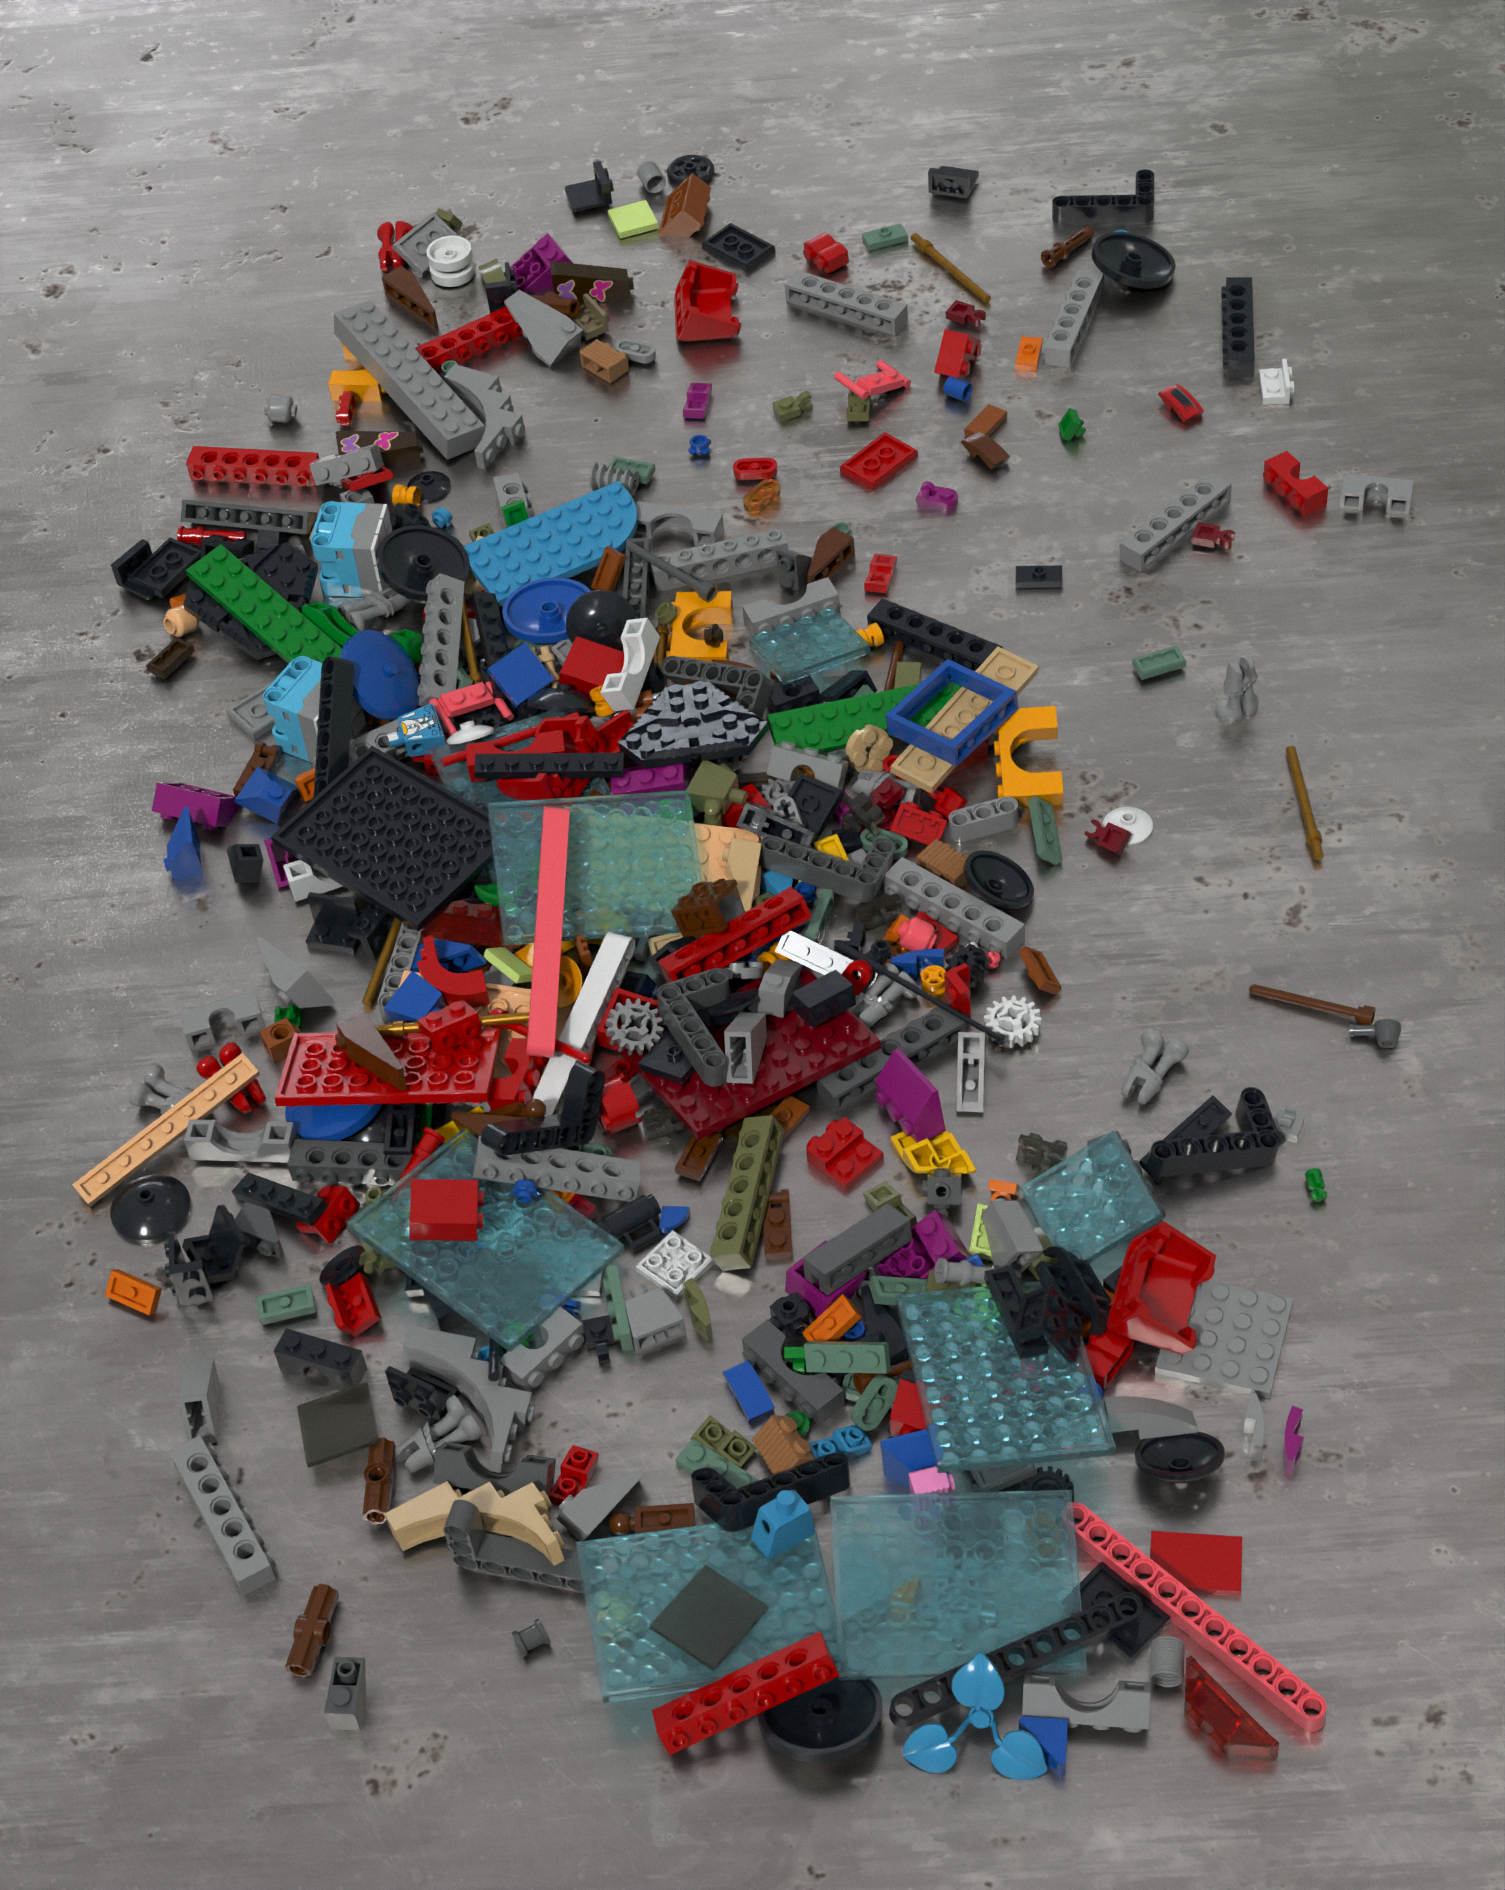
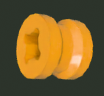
M938 965L924 968L921 972L922 990L935 998L945 995L944 973L946 970Z

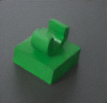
M1069 408L1059 422L1058 426L1062 439L1070 441L1074 434L1082 437L1085 433L1086 428L1081 427L1084 421L1079 419L1077 410Z
M522 500L501 507L506 528L529 519L525 503Z
M290 1005L288 1008L277 1006L274 1023L287 1017L291 1025H297L302 1033L301 1008Z
M784 1347L786 1365H793V1372L806 1375L804 1347Z

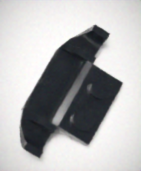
M1058 1246L1048 1247L1043 1251L1044 1256L1057 1257L1058 1262L1055 1264L1040 1261L1035 1266L1034 1270L1040 1278L1041 1285L1043 1287L1051 1285L1058 1294L1063 1296L1065 1302L1074 1313L1079 1314L1083 1319L1091 1320V1326L1088 1330L1090 1335L1101 1337L1107 1328L1106 1325L1110 1312L1109 1305L1112 1302L1088 1261L1079 1259L1064 1248Z

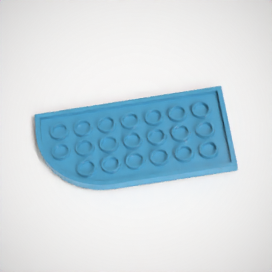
M614 482L463 546L468 555L469 570L486 592L496 595L498 608H500L513 591L529 582L545 578L567 579L598 566L606 546H611L621 552L626 547V539H632L635 535L638 524L637 509L632 496L621 482Z

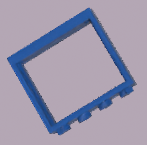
M947 659L885 715L888 733L957 767L1019 709L1017 692ZM950 682L993 701L952 740L909 721L911 717Z

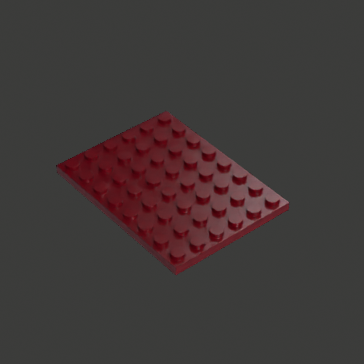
M802 965L799 977L803 986L818 979L806 966ZM763 977L731 993L757 989L760 987ZM794 1008V1010L786 1011L783 1018L766 1015L767 1040L753 1084L727 1083V1080H725L722 1085L712 1087L706 1085L695 1071L681 1085L639 1070L638 1063L649 1052L646 1048H644L642 1055H639L637 1050H633L632 1055H628V1049L624 1048L621 1051V1055L696 1139L700 1140L880 1049L881 1041L849 1009L812 1028L795 1013ZM703 1022L725 1055L724 1031L731 1023L708 1027L706 1022ZM666 1024L661 1026L663 1027L662 1035L659 1036L660 1039L667 1031H669Z

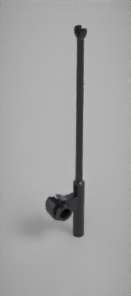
M841 940L835 943L834 949L853 960L862 959L867 961L875 973L890 978L976 1029L985 1032V1034L994 1038L999 1045L1005 1044L1003 1040L1006 1036L1004 1034L995 1033L887 970L886 966L883 965L887 962V959H890L891 947L887 941L876 940L871 945L870 951L866 954Z

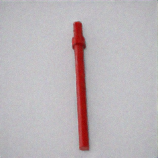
M575 712L563 717H575L579 716L578 712ZM538 725L490 742L499 749L535 736ZM466 750L440 758L443 767L467 760Z

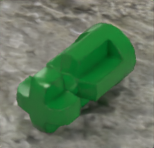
M1318 1168L1309 1169L1306 1171L1305 1177L1308 1188L1312 1190L1310 1193L1311 1199L1317 1203L1326 1200L1327 1192L1323 1190L1325 1184L1321 1170Z

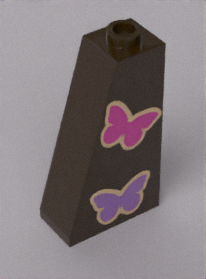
M550 262L554 293L561 298L577 299L580 305L584 304L583 295L586 293L592 299H596L598 303L631 299L630 290H634L633 277H628L627 269Z
M336 432L339 456L353 452L358 448L378 444L384 463L383 466L386 468L420 463V453H424L422 441L417 440L415 432Z

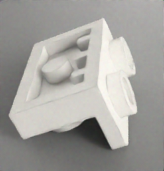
M1282 359L1281 368L1259 369L1263 405L1290 403V394H1294V381H1290L1292 380V367H1288L1287 359Z

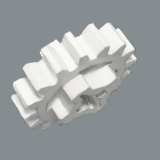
M1015 995L1008 1001L1005 997H1002L1001 1003L993 1001V1008H986L984 1026L997 1034H1004L1006 1038L1003 1041L1009 1043L1010 1048H1013L1014 1043H1018L1022 1047L1024 1046V1040L1033 1042V1035H1039V1028H1041L1040 1010L1035 1009L1034 1002L1026 1004L1025 997L1020 1001L1016 1000Z

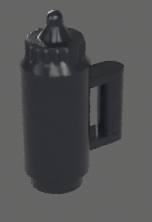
M652 1194L648 1196L642 1195L603 1216L600 1221L595 1223L596 1231L590 1236V1239L593 1241L601 1239L603 1243H609L623 1237L630 1250L635 1252L661 1238V1232L654 1222L657 1219V1215L661 1214V1208ZM646 1224L649 1225L651 1228L649 1232L634 1240L629 1236L631 1232Z

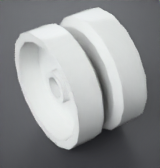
M451 235L436 239L429 244L426 250L431 279L436 284L444 287H455L465 284L473 278L475 266L471 244L467 239Z

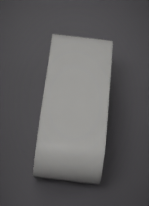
M1005 796L952 811L948 817L951 840L962 843L1015 828L1019 822L1018 801L1013 797Z

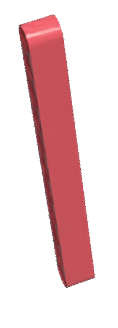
M544 807L527 1056L554 1057L570 809Z
M1073 1502L1064 1507L1062 1510L1063 1531L1070 1540L1100 1563L1102 1561L1171 1617L1173 1624L1302 1729L1308 1732H1316L1324 1727L1327 1705L1320 1694L1085 1505ZM1072 1519L1082 1520L1078 1524H1072L1069 1521ZM1095 1537H1102L1105 1539L1102 1542L1092 1541V1539ZM1119 1555H1124L1128 1557L1126 1560L1118 1561L1115 1559V1557ZM1150 1573L1152 1575L1150 1578L1145 1580L1137 1577L1140 1574L1149 1575ZM1166 1592L1174 1594L1172 1598H1163L1160 1595ZM1193 1611L1196 1612L1198 1615L1190 1618L1185 1616L1184 1614L1186 1612ZM1216 1630L1221 1632L1222 1634L1217 1637H1212L1207 1633ZM1234 1650H1242L1246 1654L1243 1656H1235L1231 1652H1233ZM1260 1669H1265L1269 1671L1270 1674L1267 1676H1260L1256 1674V1671ZM1283 1689H1290L1294 1691V1694L1291 1696H1284L1280 1693V1691ZM1307 1709H1315L1319 1712V1714L1316 1716H1309L1304 1711H1306Z

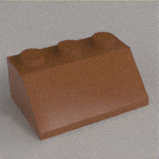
M693 173L667 196L658 234L660 236L690 237L695 231L699 232L705 224L704 217L708 211L706 208L710 201L711 187Z

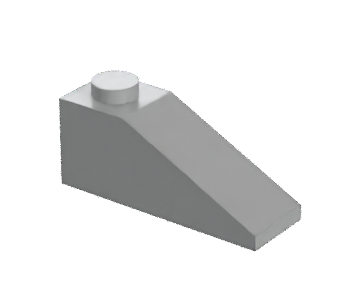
M780 959L775 960L765 972L759 987L758 1013L784 1017L802 964Z
M958 1032L956 1112L983 1113L986 1067L985 1032Z
M640 1469L581 1490L575 1497L570 1494L559 1505L558 1508L562 1511L556 1519L583 1543L638 1483L645 1472Z

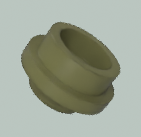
M667 602L661 604L655 612L658 623L661 625L672 623L677 616V607Z

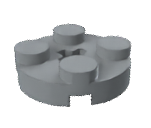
M736 960L722 969L728 972L729 979L762 978L763 961H748V966H746L745 960Z

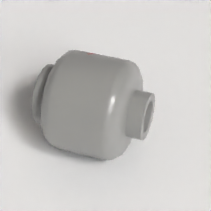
M273 394L270 399H266L264 414L268 416L271 422L288 424L292 417L296 418L297 405H294L293 399L290 396Z

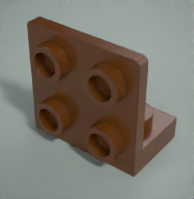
M722 878L712 883H705L704 881L696 883L691 887L692 890L687 895L678 900V904L671 910V913L683 937L719 933L728 927L717 904L737 885L736 879L725 880Z

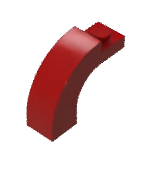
M433 935L424 937V948L420 949L422 960L416 961L421 977L443 994L445 1004L450 1005L453 1002L464 1000L472 1008L489 1005L490 1001L483 970L461 974L447 971L439 963Z

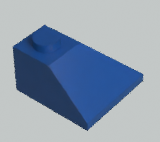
M258 766L236 797L235 803L278 824L299 793L297 785Z
M189 807L183 808L167 844L168 857H164L165 869L167 872L171 871L173 880L203 875L199 837Z
M937 1426L880 1441L884 1476L909 1488L908 1473L942 1464L946 1474H948Z

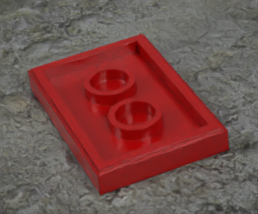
M884 432L840 465V472L873 491L917 458L918 450Z
M382 466L377 471L341 479L340 482L342 486L352 492L393 479L394 477L391 470Z
M1151 1531L1150 1559L1191 1592L1241 1596V1536Z

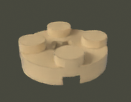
M868 724L862 730L857 729L850 736L846 745V755L849 756L850 761L849 766L858 772L862 769L881 771L883 769V760L889 756L890 750L893 747V740L888 737L886 731L875 725ZM867 746H868V747H871V750H870L869 753H868L867 751H865L866 748H867Z

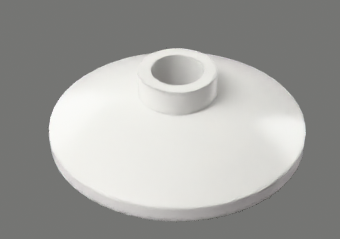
M474 721L464 722L460 724L461 730L455 732L447 739V744H459L482 738L491 734L494 728L486 725H475Z
M1135 807L1114 809L1103 820L1104 828L1109 822L1132 834L1126 846L1144 842L1153 831L1151 817L1145 811Z

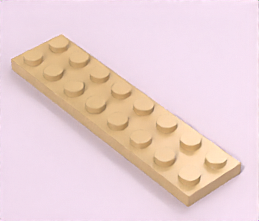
M997 647L975 672L1016 690L1018 696L1038 674L1039 666ZM961 687L925 728L952 740L993 701ZM910 744L891 765L890 773L932 794L956 766Z

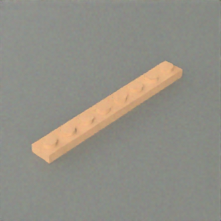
M241 1053L72 1184L73 1187L91 1207L184 1135L189 1120H203L260 1075L259 1071Z

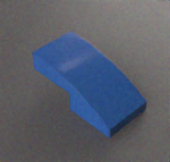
M923 949L903 953L892 957L890 963L897 967L899 973L903 971L912 980H917L918 972H922L928 966L938 965L945 969L944 949Z
M749 1360L722 1372L748 1422L775 1409L763 1383Z

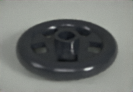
M696 154L678 157L667 168L669 180L677 185H680L692 173L704 182L708 181L714 174L712 161L705 156Z

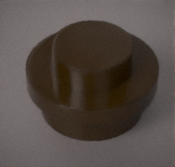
M711 624L710 627H706L704 630V641L708 646L713 648L719 647L724 639L723 630L717 624Z

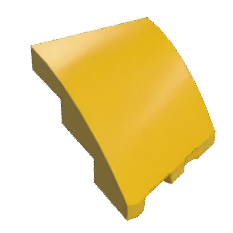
M947 1129L930 1139L926 1138L917 1143L911 1136L907 1137L903 1131L890 1137V1142L895 1151L914 1173H934L936 1168H948L950 1173H976V1168L965 1149L961 1150L952 1132L948 1133Z

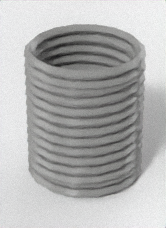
M647 161L639 166L637 176L646 190L650 193H658L663 190L666 179L657 165L652 161Z
M1159 1636L1151 1641L1150 1680L1156 1685L1174 1687L1184 1681L1185 1644L1181 1639L1173 1636Z

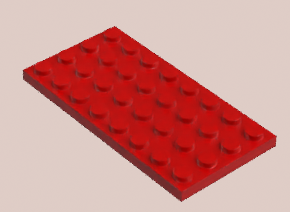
M481 1028L482 1034L439 1054L433 1051L431 1039L423 1032L406 1033L405 1036L401 1037L383 1035L382 1038L404 1069L407 1090L404 1091L399 1090L351 1060L344 1049L340 1050L337 1046L335 1035L338 1032L294 1033L274 1097L276 1106L488 1102L502 1038L501 1028Z

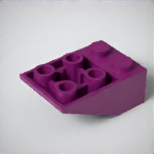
M548 233L510 266V269L514 268L517 289L528 295L553 286L550 262L573 263Z
M934 1210L911 1227L912 1240L873 1266L879 1276L927 1279L929 1270H935V1264L939 1258H945L947 1262H959L970 1255L951 1221Z

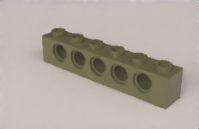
M773 1115L744 1118L742 1129L739 1132V1141L733 1156L731 1173L728 1176V1186L725 1197L722 1200V1210L719 1221L716 1224L714 1242L710 1248V1257L722 1271L750 1269L753 1265L785 1131Z

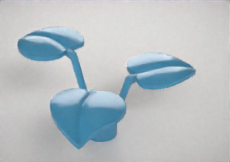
M983 1652L977 1653L973 1659L956 1672L953 1678L952 1691L954 1696L964 1706L971 1707L969 1715L965 1717V1720L955 1733L948 1737L947 1730L943 1725L927 1723L918 1727L910 1734L903 1748V1756L913 1765L931 1773L945 1772L954 1765L957 1758V1750L952 1743L972 1723L977 1728H987L989 1726L992 1728L994 1741L998 1747L992 1751L991 1761L1002 1775L1016 1780H1028L1041 1776L1048 1770L1043 1748L1039 1741L1029 1732L1013 1730L1004 1736L1003 1741L1001 1740L997 1728L998 1721L994 1719L996 1709L1003 1702L1005 1688L998 1670Z

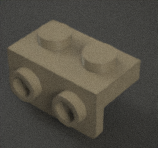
M586 293L583 295L584 304L580 306L578 317L570 319L583 330L582 336L589 340L609 331V315L605 309L602 310L596 299H592Z

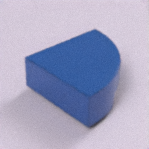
M662 1206L659 1226L661 1234L670 1233L672 1230L674 1231V1228L685 1223L689 1218L690 1208L684 1206Z

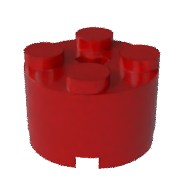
M622 1073L605 1079L597 1121L602 1133L608 1132L612 1135L642 1122L641 1116L636 1118L635 1111L640 1110L629 1082L623 1083L621 1081L625 1077Z

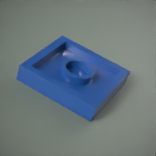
M523 643L487 669V673L515 708L525 703L530 696L543 690L554 681V678L526 643Z

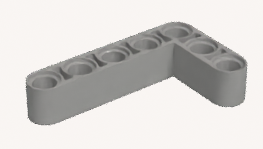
M436 915L419 932L402 922L378 997L379 1010L385 1024H388L384 1007L398 990L404 970L413 971L412 966L418 946L424 944L423 938L433 935L434 940L441 939L474 946L477 943V936L471 919Z

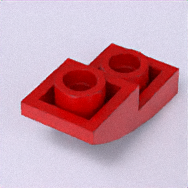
M575 1445L571 1446L560 1465L561 1474L549 1493L551 1503L560 1505L570 1494L575 1497L581 1490L588 1487L599 1458V1453Z

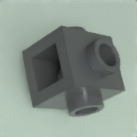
M936 1168L934 1173H928V1180L922 1181L923 1197H928V1204H934L936 1209H949L950 1205H961L962 1173H950L948 1168ZM943 1186L946 1188V1190L941 1191L938 1189V1187Z

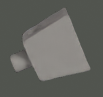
M637 1284L631 1288L632 1298L625 1302V1308L637 1354L686 1335L684 1318L663 1289L657 1288L648 1292L644 1284Z

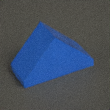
M1028 1716L1020 1718L1019 1730L1029 1732L1039 1741L1043 1748L1046 1763L1060 1778H1063L1066 1775L1068 1719Z

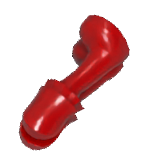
M397 221L394 229L391 222H385L377 229V237L382 242V248L378 252L382 272H389L390 265H394L395 269L400 266L403 267L405 260L392 249V242L395 239L396 243L414 228L409 223Z
M230 1042L223 1046L219 1052L220 1064L214 1056L204 1057L197 1064L196 1072L202 1078L208 1080L222 1069L221 1065L225 1067L242 1053L239 1045ZM254 1079L228 1101L239 1111L247 1114L251 1112V1108L245 1099L246 1096L250 1094L259 1106L266 1102V1096L260 1087L259 1081Z

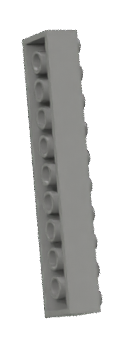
M371 300L334 313V334L447 460L477 448L482 440L485 425Z

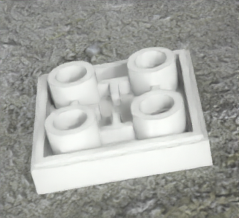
M672 1230L636 1265V1272L678 1300L684 1294L683 1283L690 1278L697 1282L714 1265V1260Z

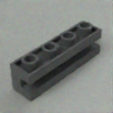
M887 1203L803 1257L805 1279L812 1284L819 1280L820 1290L826 1295L832 1293L912 1240L910 1219Z

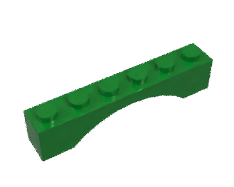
M319 601L302 606V614L338 645L344 646L349 638L361 632L350 625L335 606ZM403 629L387 635L406 651L413 664L422 661V634Z

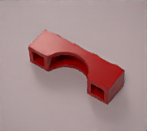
M563 730L538 733L531 745L518 751L499 750L490 741L467 744L466 758L471 782L491 780L475 779V754L567 753Z

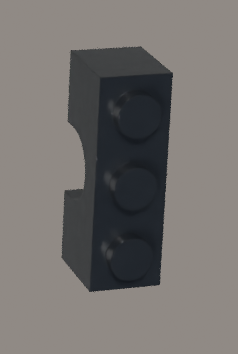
M287 1328L274 1349V1354L281 1370L306 1376L309 1368H314L324 1373L331 1385L352 1391L357 1390L367 1371L362 1350Z

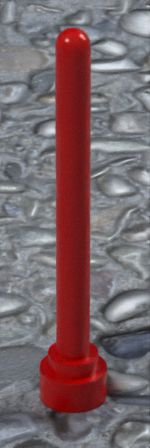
M497 1007L492 1010L490 1015L510 1013ZM522 1023L490 1026L501 1028V1030L510 1029L528 1038V1026ZM555 1039L554 1050L583 1063L591 1061L590 1054Z

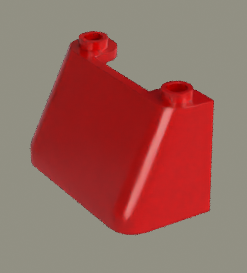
M688 260L674 294L676 340L686 343L730 339L739 334L741 323H739V318L731 316L730 301L732 295H736L739 286L736 283L735 273Z
M588 716L543 718L536 728L535 739L538 733L563 730L567 753H606L605 744ZM538 773L536 778L498 779L496 784L505 796L542 809L544 807L571 808L591 778H560L558 774H550L548 776L546 773Z
M1164 1221L1139 1234L1130 1242L1126 1250L1109 1312L1107 1328L1117 1335L1180 1355L1191 1352L1197 1343L1196 1330L1186 1326L1196 1286L1212 1278L1215 1272L1214 1264L1217 1255Z

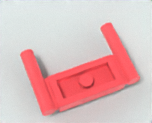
M879 360L876 364V367L882 372L857 378V383L839 371L834 375L835 380L863 400L868 396L901 388L902 386L907 388L911 384L908 378L883 360Z
M490 681L485 684L480 682L440 695L439 699L433 698L429 701V704L433 703L437 717L449 737L457 732L449 717L452 718L494 703L503 717H506L507 721H511L514 718L504 699L494 698Z

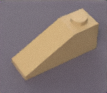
M731 838L729 847L724 846L722 861H726L725 873L728 880L736 879L737 885L732 889V893L736 899L741 901L743 913L751 909L762 843Z

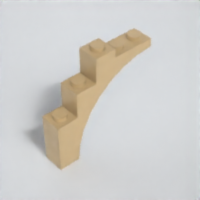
M448 1481L384 1513L394 1538L402 1551L425 1541L445 1536L443 1529L453 1502L455 1500H466L477 1506L486 1533L511 1536L529 1543L542 1552L554 1566L565 1561L561 1548L565 1547L564 1542L557 1530L551 1531L553 1527L550 1520L552 1519L548 1508L552 1506L546 1492L544 1490L539 1492L533 1482L507 1496L504 1495L502 1490L496 1491L491 1482L462 1496L459 1489L454 1491Z

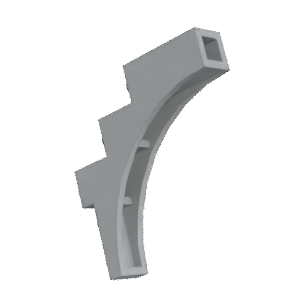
M454 364L444 376V381L460 399L472 405L486 422L482 440L475 449L477 467L485 470L495 460L501 449L506 446V443L515 445L519 438L524 435L525 425L521 414L513 412L511 397L502 393L499 376Z
M410 1325L403 1345L402 1365L423 1370L443 1379L458 1389L475 1406L483 1418L490 1436L491 1459L489 1471L501 1473L503 1462H509L512 1445L509 1444V1441H515L517 1431L524 1433L526 1422H532L535 1405L530 1404L532 1392L506 1387L507 1378L502 1377L504 1365L501 1364L499 1380L490 1381L488 1379L489 1362L478 1360L480 1351L475 1350L476 1338Z

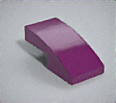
M690 384L687 390V401L683 408V418H705L710 402L712 384Z
M1293 1405L1286 1423L1283 1446L1284 1468L1286 1474L1292 1476L1300 1459L1304 1437L1297 1435L1302 1426L1303 1409Z

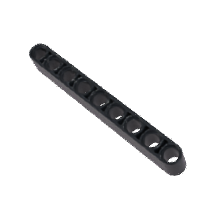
M1125 1592L985 1655L994 1664L1002 1678L1003 1684L1025 1675V1673L1028 1674L1132 1627L1140 1617L1143 1604L1136 1594ZM1121 1605H1129L1133 1608L1135 1614L1125 1615L1120 1611L1119 1607ZM1092 1618H1103L1107 1626L1104 1628L1096 1627L1092 1622ZM1073 1629L1077 1631L1080 1638L1078 1640H1070L1065 1636L1064 1631ZM1041 1641L1047 1642L1051 1646L1052 1651L1043 1653L1038 1650L1036 1644ZM1018 1654L1024 1659V1663L1022 1665H1014L1009 1661L1008 1656ZM967 1663L896 1694L891 1700L889 1709L891 1722L897 1727H909L961 1704L953 1694L952 1681L956 1672ZM929 1691L936 1692L940 1696V1701L929 1703L924 1698V1694ZM899 1704H906L911 1708L912 1713L907 1716H901L897 1713L895 1707Z

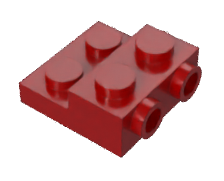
M846 1117L839 1121L832 1120L827 1125L826 1132L820 1137L813 1136L808 1141L806 1148L807 1162L845 1191L884 1159L883 1152L866 1140L863 1130Z

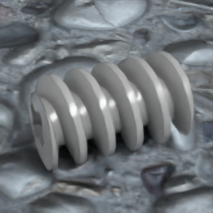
M594 463L590 470L589 484L592 491L620 481L630 495L633 496L637 490L640 475L638 471H634L631 476L630 469H626L623 475V469L620 467L615 473L614 466H610L607 471L605 464H602L599 469L598 463Z

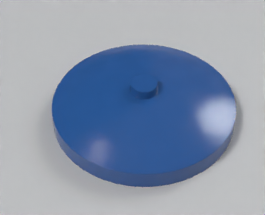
M545 578L529 582L513 591L506 599L502 610L504 624L513 636L523 641L548 644L567 640L569 637L566 631V617L569 608L577 598L591 590L580 582L566 578Z
M374 630L358 632L346 641L340 658L353 662V698L369 714L385 721H394L399 716L414 711L419 703L417 690L420 681L417 670L406 651L391 637Z
M382 1104L286 1106L285 1118L287 1122L294 1123L299 1139L339 1141L351 1136L367 1125L378 1113Z

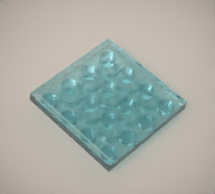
M824 609L814 617L805 616L793 624H782L770 632H759L756 636L748 638L750 647L783 685L871 654L869 644L835 609Z
M1114 1130L1020 1187L1036 1220L1052 1246L1064 1248L1079 1259L1088 1261V1263H1091L1164 1219Z

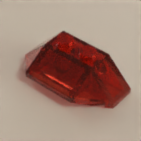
M463 900L449 903L421 931V937L433 935L435 939L519 949L526 938V932L509 909L492 906L488 903L472 904Z
M1191 1655L1187 1657L1184 1716L1187 1722L1194 1729L1199 1728L1206 1735V1739L1211 1747L1216 1751L1221 1750L1228 1758L1274 1761L1278 1758L1279 1742Z

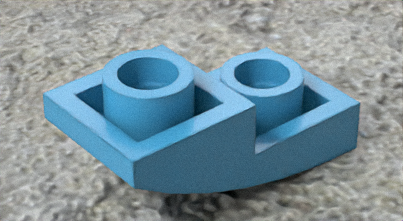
M856 1425L835 1429L832 1437L809 1442L811 1446L810 1452L814 1459L831 1453H843L847 1455L848 1461H851L872 1449V1444L864 1430Z

